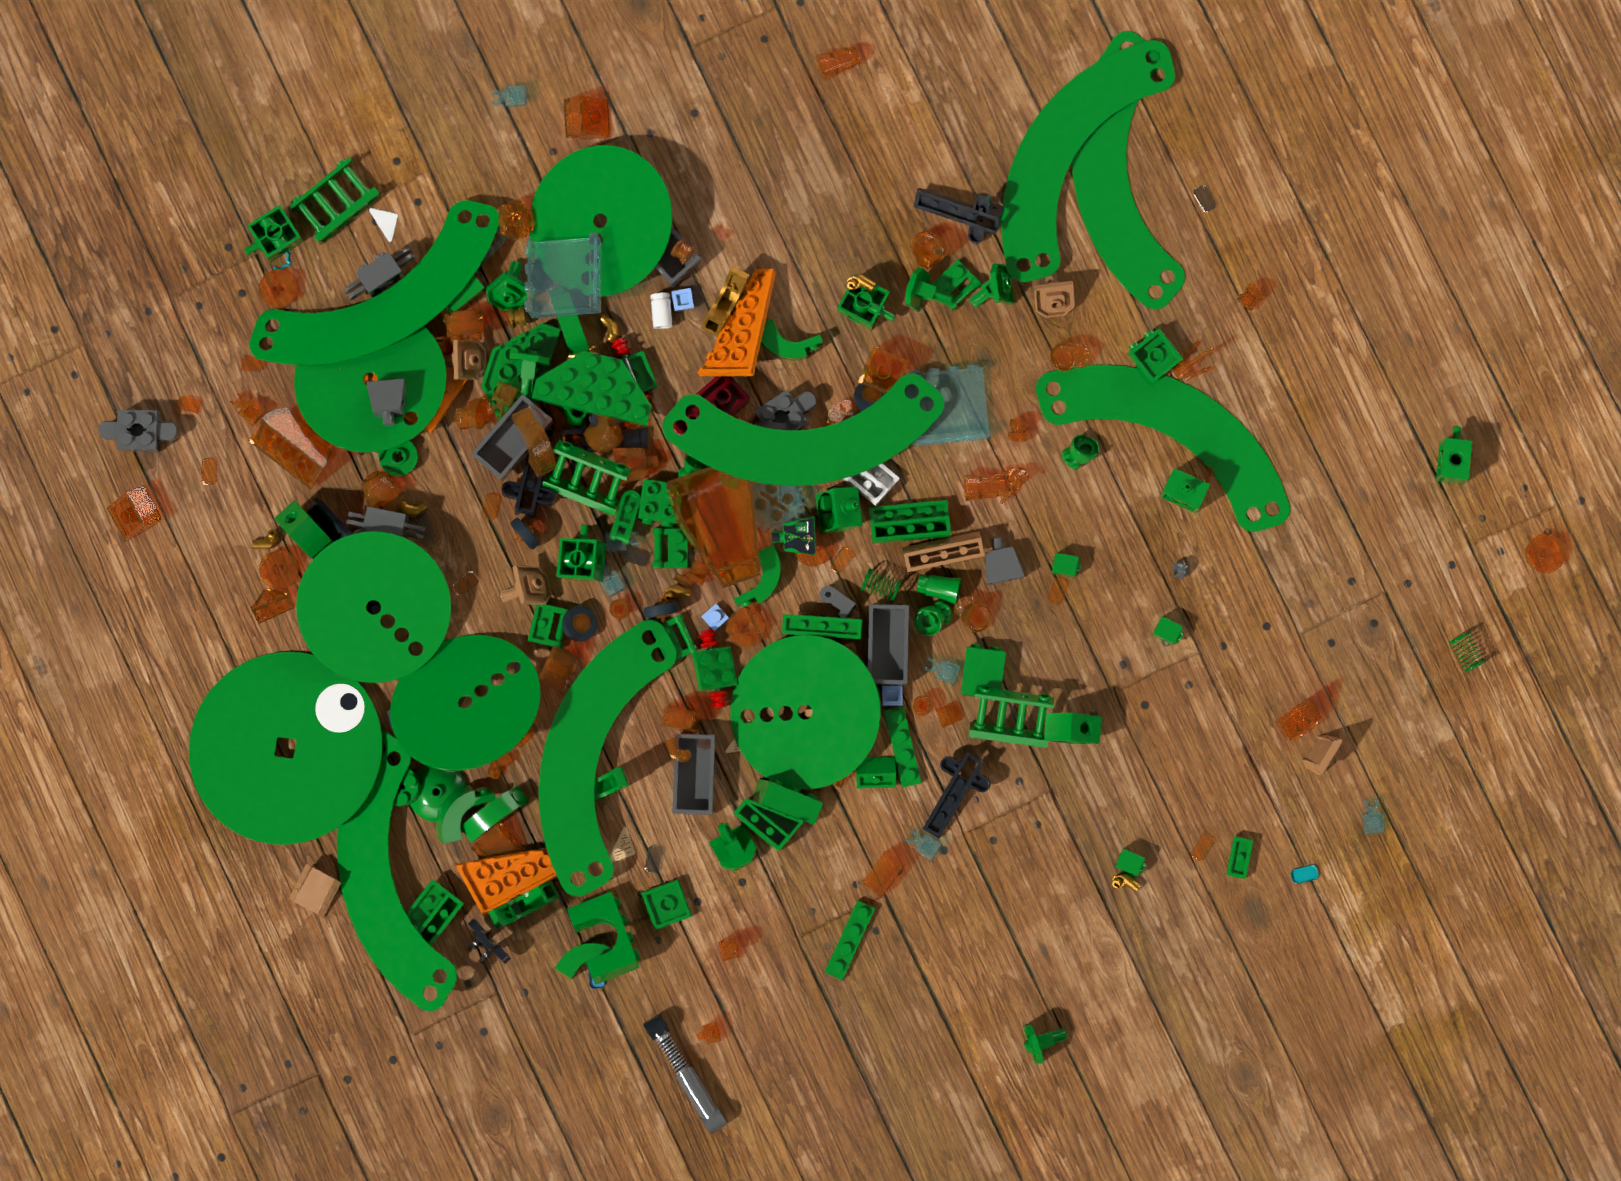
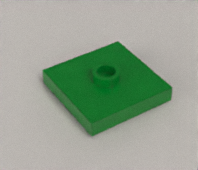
M679 879L641 893L654 930L692 917Z

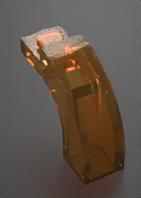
M530 407L513 414L511 418L527 446L529 453L528 461L537 477L554 470L556 462L551 444L540 421L536 420Z

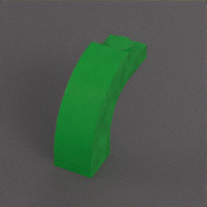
M558 287L548 291L570 355L589 350L569 290Z
M773 319L765 322L761 344L768 352L780 359L799 361L807 359V350L809 352L819 350L820 345H823L821 335H817L800 342L787 341L779 335Z
M773 544L755 553L762 567V578L754 589L734 598L737 607L742 606V608L753 604V599H756L758 605H761L775 592L780 580L781 567L779 556Z
M615 768L595 779V801L629 786L623 768Z
M467 785L450 794L441 805L437 815V838L443 844L462 840L460 823L464 813L473 806L492 802L495 800L494 793L487 787H479L474 791Z
M517 785L478 811L460 828L472 843L485 835L508 815L528 803L529 800Z
M550 880L490 910L489 914L496 928L499 929L541 909L560 897Z
M597 943L579 945L569 950L557 963L555 969L573 979L578 969L587 960L603 955L612 948Z

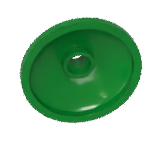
M426 765L416 772L419 776V783H421V792L418 799L414 803H410V805L421 818L430 822H436L440 807L446 798L457 789L467 785L463 776L458 771L441 770ZM436 788L440 790L438 796L433 794V790Z

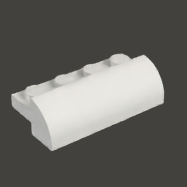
M883 464L860 474L844 478L852 487H858V492L875 506L883 500L900 479Z

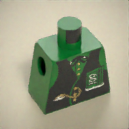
M815 516L783 522V531H772V543L784 542V551L816 555Z

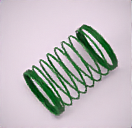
M872 568L868 569L861 587L862 591H864L871 574H874V569L872 571ZM879 576V577H878V580H879L878 587L880 588V586H881V583H880L881 577ZM897 579L895 582L896 587L890 601L892 603L895 600L900 584L902 582V580L900 579L899 581ZM870 581V584H869L867 593H868V591H869V589H870V587H871V585H872V582H871V581ZM889 591V594H888V597H887V601H888V599H889V597H890V595H891V592H890V591Z
M1468 631L1448 643L1449 645L1465 639L1463 637L1471 633ZM1463 655V656H1461L1460 658H1458L1457 660H1460V659L1465 658V657H1467V656ZM1481 658L1474 661L1476 663L1463 670L1464 673L1485 663L1486 660Z

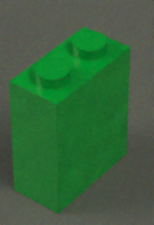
M971 644V647L966 648L960 695L975 697V688L981 685H988L994 689L1002 688L1006 652L1002 651V648L990 647V650L982 649L983 646Z

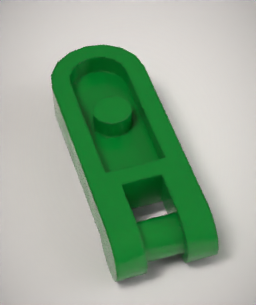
M629 490L622 495L609 540L623 541V544L629 545L640 508L641 497L638 492ZM619 528L626 529L625 534L618 532Z

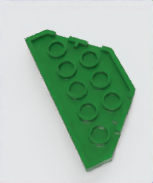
M541 323L535 326V328L492 349L481 387L499 421L522 395V363L511 361L510 353H525V350L537 351V355L552 360L561 329ZM537 365L533 391L536 379L547 373L549 366ZM524 395L537 406L538 401L532 400V395Z
M582 351L537 378L532 395V400L647 426L651 411V404L621 359Z

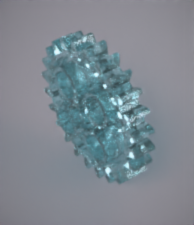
M756 482L755 485L748 484L752 488L751 491L745 490L749 498H743L744 501L748 502L744 509L750 510L746 516H753L750 523L758 522L756 528L759 529L763 526V532H767L769 528L771 534L776 529L783 531V522L801 518L799 516L800 513H806L801 509L807 506L806 503L802 502L803 499L807 498L806 495H801V492L805 490L803 487L777 485V491L770 494L768 490L770 484ZM761 492H765L774 499L778 498L777 501L788 508L790 512L787 513L776 505L772 507L773 502L761 495ZM788 494L793 496V502L790 505H786L784 502V498ZM761 499L766 501V507L763 510H759L757 507V503ZM780 510L782 518L779 521H775L773 514L775 511Z

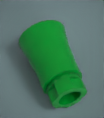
M920 574L917 592L956 605L962 578Z

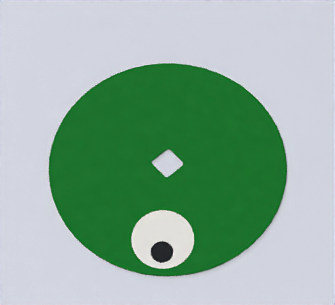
M277 652L262 655L244 662L228 672L213 686L204 698L193 721L189 740V763L192 778L199 796L210 812L223 825L235 833L257 842L276 845L298 844L317 839L332 832L350 819L361 807L372 790L382 758V732L379 718L364 688L358 681L345 678L333 672L314 655L300 652ZM278 737L296 740L294 757L292 759L275 756Z

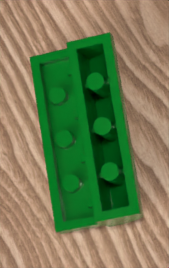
M947 500L869 507L872 544L951 537Z
M432 879L406 914L420 935L432 946L464 903Z

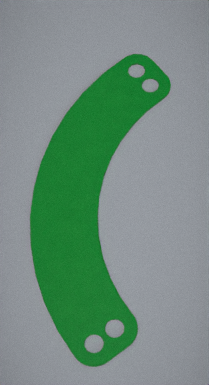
M1121 32L1113 38L1099 60L1120 51V47L1124 42H1131L1133 45H1137L1146 41L1134 32ZM1152 50L1146 54L1150 59V64H1156L1160 60L1157 51ZM1154 69V70L1151 72V74H1150V77H1151V78L1154 76V74L1156 73V71H1157L1158 69ZM1136 101L1113 114L1088 137L1072 161V172L1077 203L1082 219L1099 255L1127 291L1145 307L1156 310L1168 305L1181 289L1185 281V273L1181 265L1164 251L1147 229L1136 208L1130 190L1126 150L1130 123L1138 102ZM1164 270H1170L1174 273L1175 278L1172 283L1164 284L1161 281L1160 274ZM1152 285L1160 286L1162 296L1158 299H1152L1148 295L1149 287Z
M1149 40L1124 48L1099 60L1063 86L1043 107L1029 127L1018 147L1010 168L1003 198L1005 210L1001 219L1002 245L1008 274L1014 280L1029 282L1049 277L1058 270L1061 258L1057 242L1056 218L1058 200L1066 173L1084 142L1108 118L1124 107L1142 98L1166 91L1172 86L1175 80V71L1169 49L1164 43L1157 40ZM1154 50L1160 54V60L1156 64H1150L1146 61V54L1149 51ZM1154 69L1164 71L1165 77L1161 82H1154L1151 79L1150 74ZM1041 253H1045L1050 257V263L1046 267H1040L1036 264V257ZM1021 258H1027L1031 262V268L1026 272H1021L1017 268V262Z
M469 200L459 201L454 204L449 210L442 230L423 259L398 283L365 302L330 312L296 313L277 309L263 312L256 321L249 341L251 354L258 360L286 365L331 364L356 359L380 351L405 339L441 313L461 293L477 272L491 247L500 225L498 211L490 205ZM467 210L472 214L471 220L465 224L458 221L459 213ZM480 215H487L490 218L488 226L480 228L476 225V219ZM275 319L279 322V328L277 331L270 333L266 330V323L269 320ZM265 337H269L273 340V346L271 349L264 351L259 346L260 341Z
M1116 365L1070 367L1047 372L1038 379L1036 395L1042 415L1049 423L1064 425L1084 420L1106 419L1136 423L1155 429L1184 445L1210 469L1226 493L1237 522L1243 529L1249 532H1258L1281 525L1287 520L1290 513V505L1281 480L1266 453L1236 417L1218 402L1199 390L1165 375L1151 384L1140 369ZM1048 383H1058L1060 385V393L1056 396H1050L1046 392ZM1058 400L1066 405V410L1061 415L1053 413L1051 409L1052 404ZM1275 502L1279 505L1280 510L1276 516H1269L1266 513L1265 506L1267 503ZM1251 507L1258 508L1261 513L1260 519L1255 522L1248 520L1246 516L1247 510Z
M906 374L886 394L857 415L821 428L787 431L769 429L744 422L721 411L703 397L689 394L682 397L667 414L663 421L662 429L666 439L687 455L712 469L733 477L762 484L782 486L815 485L838 481L860 474L900 453L919 438L941 415L944 409V399L941 393L920 375ZM914 384L918 387L919 394L916 398L911 399L905 395L907 385ZM923 397H930L933 400L934 406L930 411L921 409L920 400ZM689 405H696L699 408L700 414L698 418L689 419L686 416L685 410ZM677 420H683L687 424V431L682 435L676 434L673 430V424Z
M645 620L619 635L592 659L567 691L555 714L546 738L539 778L540 820L551 864L563 889L572 896L580 897L605 885L613 875V863L604 846L595 811L594 786L596 768L605 738L624 706L639 690L651 680L669 670L676 661V649L665 628L654 620ZM651 630L656 634L657 639L654 644L647 645L643 642L642 635L645 631ZM655 648L665 650L666 658L662 662H656L652 659L651 654ZM592 862H599L603 866L601 875L592 876L589 873L588 867ZM576 871H580L585 875L586 880L581 886H575L571 882V875Z
M381 731L385 752L382 754L374 786L361 807L337 829V864L340 885L351 922L371 960L384 977L402 995L422 1010L432 1012L440 1009L446 1002L456 984L457 971L449 960L438 953L420 935L403 909L396 892L389 860V827L394 801L399 786L410 766L411 756L402 748L395 737ZM393 751H397L401 756V761L396 766H392L388 762V755ZM438 969H443L447 974V979L442 984H438L434 980V973ZM428 986H433L437 991V996L432 1001H428L424 997V990Z

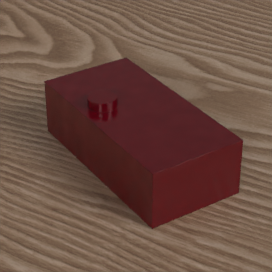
M716 376L696 393V395L703 397L732 417L750 403L751 399L732 376ZM689 405L685 413L689 419H696L700 414V410L696 405ZM677 420L673 424L674 432L679 435L684 434L687 431L686 422Z

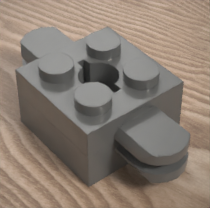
M409 247L404 248L394 256H391L389 252L378 254L374 258V262L371 264L365 263L358 268L359 272L356 275L359 279L344 289L345 294L351 293L348 298L354 300L366 291H368L372 298L383 293L405 277L400 268L414 260V254H409L411 252Z
M788 390L754 411L759 421L753 425L787 431L802 430L809 425L804 414L816 406L815 396L810 392H803L793 399Z
M118 410L117 421H103L98 428L100 436L105 440H117V449L120 452H159L160 441H173L178 436L177 426L172 422H160L161 413L157 410Z
M368 506L365 515L348 512L349 517L364 520V523L347 520L346 524L365 528L367 531L387 532L404 538L410 537L423 540V535L407 532V529L425 532V528L409 524L410 518L406 514Z

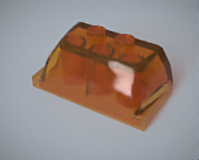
M286 408L275 409L266 414L260 420L249 439L251 444L309 489L315 485L332 455V444L322 439L310 426Z

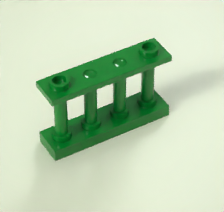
M350 157L347 160L344 158L336 165L337 168L305 194L296 196L289 206L293 213L299 209L316 230L314 238L320 245L381 197L375 187L372 189L367 188L350 167L354 163ZM343 172L362 193V197L359 200L352 201L335 179ZM327 185H330L345 203L346 210L343 213H337L320 193ZM312 197L318 201L331 217V222L328 225H321L306 207L305 203Z
M559 440L553 450L554 453L559 454L554 473L549 472L542 488L551 489L559 495L615 516L620 504V500L615 498L622 479L625 481L628 479L632 469L625 464L616 463L573 446L569 442ZM566 458L577 461L572 481L561 477ZM585 465L596 469L590 488L579 484ZM603 472L614 476L608 495L597 491Z
M988 685L976 686L975 697L980 698L977 721L970 722L969 737L1047 748L1048 741H1044L1043 730L1047 708H1054V697L1044 693L1036 695L994 689ZM988 699L1000 701L997 723L995 725L985 723ZM1008 702L1019 703L1017 723L1014 728L1004 725ZM1027 705L1039 706L1036 730L1034 731L1025 730L1024 728Z

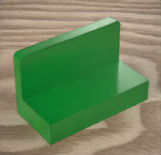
M895 757L865 758L856 769L857 789L896 787Z

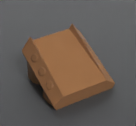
M1318 735V740L1306 759H1302L1305 768L1319 776L1320 774L1322 775L1342 744V739L1329 735Z
M306 864L289 899L324 918L334 896L339 891L341 882Z

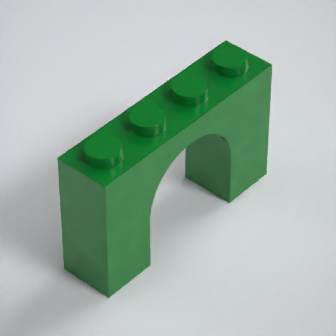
M612 892L567 909L576 932L599 924L610 925L618 932L617 942L609 952L586 961L595 985L640 968L638 961L641 960L638 950H634L632 947V943H635L631 931L627 932L625 926L628 925L625 914H620L619 909L622 908L618 897L614 898Z

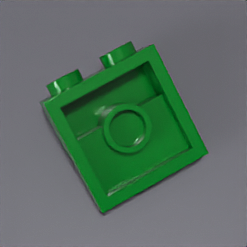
M1160 329L1148 331L1143 335L1145 340L1140 344L1138 341L1128 347L1130 351L1127 353L1151 384L1183 360Z

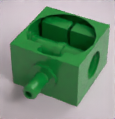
M278 205L247 225L254 236L253 240L255 242L246 247L244 251L247 255H250L260 249L268 260L273 262L304 241L283 208Z
M875 285L872 292L864 287L854 290L847 288L837 307V313L872 330L877 319L881 316L890 321H894L896 317L894 313L885 309L890 292L878 285Z
M1460 426L1453 427L1452 439L1444 438L1439 443L1436 482L1464 484L1469 480L1472 441L1460 439ZM1451 458L1456 459L1457 465L1451 462Z
M1174 468L1160 498L1196 514L1210 484Z
M858 487L833 488L815 495L820 534L845 532L863 526Z
M295 500L274 518L311 559L331 541L327 534Z
M581 525L580 538H560L556 577L572 581L603 582L607 543L589 539L588 525Z
M1046 713L1044 741L1067 744H1100L1102 717L1078 713Z

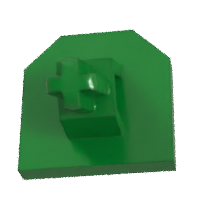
M512 261L508 272L505 271L486 287L487 301L502 311H508L510 308L518 309L535 295L533 288L518 279L522 267L520 262Z
M992 264L990 271L991 279L981 285L982 289L970 298V302L974 307L980 306L989 298H993L994 302L1015 304L1011 276L1008 274L1006 265Z
M917 267L912 273L907 284L905 304L916 312H919L923 299L950 305L953 295L938 290L936 286L929 284L931 275L921 267Z
M525 350V353H510L511 361L522 363L521 394L526 396L532 395L537 365L551 367L550 358L537 355V351Z
M720 823L717 829L721 836L710 841L709 844L722 868L737 871L752 863L757 848L745 825L742 824L731 830L728 823Z
M1032 1025L1023 1026L1026 1035V1041L1023 1043L1026 1052L1031 1053L1036 1065L1044 1063L1042 1049L1066 1040L1068 1035L1067 1031L1061 1028L1036 1036Z

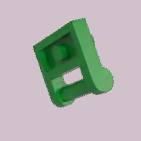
M957 260L931 285L936 286L938 290L951 294L966 279L969 280L970 283L952 299L950 305H947L952 311H955L958 308L957 305L982 284Z
M652 529V535H654V562H652V568H688V529ZM662 535H668V562H662Z
M546 604L536 605L528 641L563 649L564 631L562 619L568 609ZM555 613L560 614L555 640H549Z
M683 614L661 624L676 649V661L699 650L698 644L694 643L684 622ZM677 624L688 646L685 650H682L671 627ZM652 631L655 639H657L656 634ZM660 648L664 658H666L665 650Z

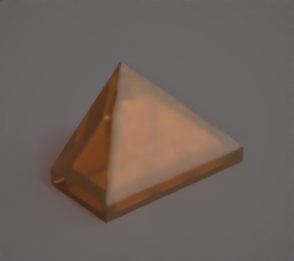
M264 589L251 607V610L258 624L295 607L287 592Z

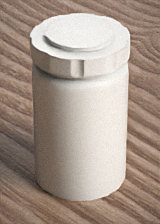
M661 292L651 295L653 329L672 327L670 293Z

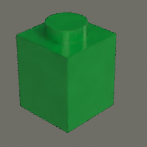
M1055 553L1051 574L1075 578L1076 573L1080 574L1081 562H1078L1079 557Z
M1161 616L1152 636L1173 646L1175 642L1179 643L1184 635V632L1181 631L1183 626Z
M1122 849L1115 868L1137 877L1139 873L1143 874L1147 863H1144V857Z

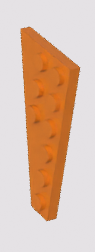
M755 269L745 287L746 292L742 299L737 301L733 315H729L715 340L716 345L712 352H709L706 356L707 361L703 368L700 367L698 370L699 376H754L776 277L774 269Z
M547 848L455 864L483 916L489 913L490 910L557 877Z

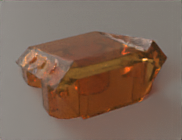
M501 822L497 823L471 847L480 859L527 851Z

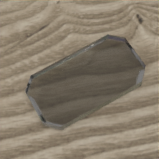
M1201 185L1194 189L1193 194L1203 211L1209 212L1215 208L1216 202L1206 186Z
M650 846L648 848L645 864L647 872H659L663 854L661 847Z

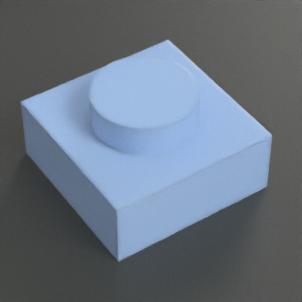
M691 288L671 291L675 312L694 308Z
M717 604L701 616L714 632L729 619Z
M882 686L883 706H902V686Z

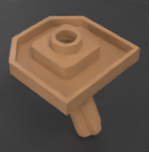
M1055 272L1053 275L1045 277V284L1034 286L1036 312L1045 318L1064 316L1075 307L1073 281L1059 282Z
M453 340L452 355H443L445 365L454 367V380H480L486 371V349L479 340Z
M516 565L512 567L516 580L515 587L500 593L502 602L506 603L520 598L521 604H546L552 595L548 576L538 566Z

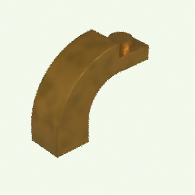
M734 266L731 267L718 297L705 316L701 329L718 337L729 315H732L736 308L737 301L740 300L744 292L749 274Z

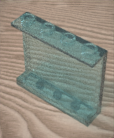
M589 233V238L533 242L531 238H528V245L525 246V254L528 257V263L525 264V273L528 275V281L525 282L527 300H525L524 306L525 311L529 313L531 318L601 313V238L598 233Z
M976 364L968 365L967 369H959V366L948 367L947 371H940V368L928 369L926 373H920V370L909 371V374H917L923 377L941 393L944 399L943 412L919 438L911 443L912 447L990 439L983 367H979ZM914 384L907 385V397L911 399L916 398L919 394L918 387ZM923 397L920 400L922 410L930 411L933 408L934 402L930 397Z

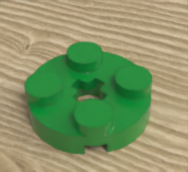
M411 441L389 450L380 451L378 454L383 470L394 477L409 475L418 463V452ZM402 452L403 460L395 462L393 455Z
M408 768L402 780L404 781L405 789L400 791L398 789L394 801L396 806L403 807L410 803L412 804L420 795L421 783H419V776L411 768Z

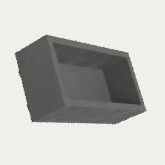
M672 227L666 250L655 269L673 288L702 261L698 254Z
M522 394L471 455L503 482L554 421Z
M869 604L868 670L876 685L907 686L909 605Z
M675 734L673 814L713 815L715 735Z

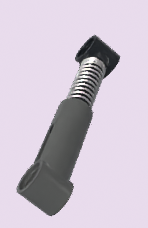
M659 1013L643 1023L651 1039L660 1044L661 1050H664L663 1053H666L665 1056L668 1057L667 1059L671 1062V1066L673 1065V1069L675 1068L674 1071H677L676 1079L695 1107L709 1133L712 1134L725 1126L727 1122L713 1102L692 1066L688 1067L689 1064L686 1065L687 1061H684L685 1058H682L683 1055H680L681 1052H678L679 1049L675 1046L676 1043H673L674 1040H671L672 1037H670L668 1032L670 1029L661 1014Z

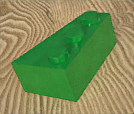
M759 779L751 799L752 801L815 825L823 805L822 802L817 801L818 796L807 793L805 796L800 794V789L790 786L789 789L782 786L783 782L772 779L771 782Z
M747 798L733 813L737 819L777 852L782 849L804 822L801 819Z

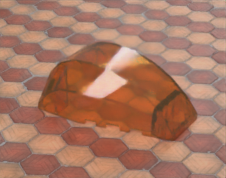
M707 467L666 482L676 522L722 588L761 575L755 523L754 493L749 480L736 478Z

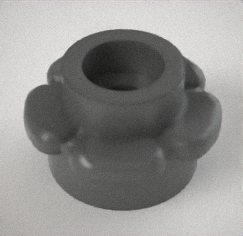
M1184 560L1174 562V577L1184 579V576H1187L1189 572L1188 564H1185Z

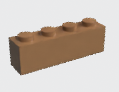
M979 531L902 547L907 572L985 556Z

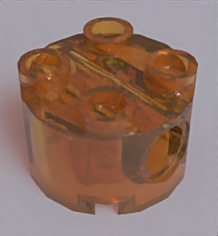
M475 310L452 312L451 317H449L448 313L444 315L447 328L446 339H450L451 343H453V340L467 338L480 341L482 336L485 335L482 310H478V314H475Z

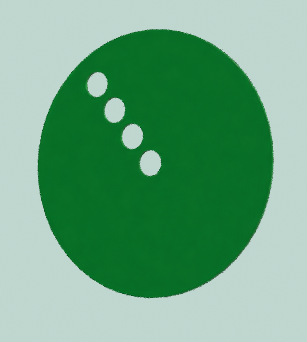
M597 145L577 150L555 164L539 184L533 197L529 214L531 246L542 269L561 287L576 294L591 297L615 295L634 287L645 279L661 260L668 245L672 229L671 200L667 187L659 173L640 155L625 148L610 145ZM598 214H604L607 218V223L602 228H597L594 225V218ZM594 233H599L603 237V242L599 247H593L590 244V237ZM591 252H595L599 256L598 264L593 267L586 263V257ZM588 271L593 272L595 275V282L590 286H586L582 281L584 273Z
M423 326L399 342L356 359L331 364L296 365L294 376L295 397L299 410L307 424L316 434L330 444L354 452L371 453L385 451L410 441L432 421L444 398L447 380L446 365L437 341L428 329ZM367 373H374L377 376V381L405 380L407 389L403 415L394 416L395 425L383 426L382 417H375L367 385L363 382V378ZM415 412L418 415V420L414 425H407L404 422V415L406 413Z
M368 531L354 533L334 541L319 552L311 561L298 588L296 614L298 626L306 645L323 665L351 680L381 683L409 675L421 668L432 658L441 646L449 627L451 598L441 569L424 549L396 534ZM371 600L378 601L381 605L380 612L370 614L366 609L367 603ZM385 614H391L395 618L394 626L391 628L383 627L380 623L381 617ZM398 628L408 630L409 638L406 641L399 642L395 639L394 633ZM415 641L420 642L423 646L422 653L417 656L410 654L408 650L409 645Z
M467 635L442 642L432 658L421 668L399 679L390 706L393 732L402 748L411 757L429 767L460 771L489 764L512 750L531 728L540 704L541 689L537 672L530 659L519 648L500 638L485 635ZM512 662H518L521 665L519 672L515 674L507 672V666ZM494 674H503L505 679L502 684L493 685L491 683V677ZM479 685H486L488 687V693L483 697H478L474 693ZM464 696L472 698V704L468 708H461L458 705L459 700Z
M798 635L771 643L759 651L747 663L738 677L737 685L733 690L730 717L736 743L745 759L757 772L769 780L775 779L783 782L782 786H793L798 789H815L839 782L862 764L877 738L881 706L874 679L868 668L856 654L842 644L828 638ZM802 705L811 707L812 715L809 719L800 718L798 710ZM784 706H788L793 710V716L788 721L782 720L779 716V711ZM768 707L773 710L774 717L770 722H764L760 718V712L763 708ZM751 709L754 712L755 718L751 723L742 721L741 713L743 710Z

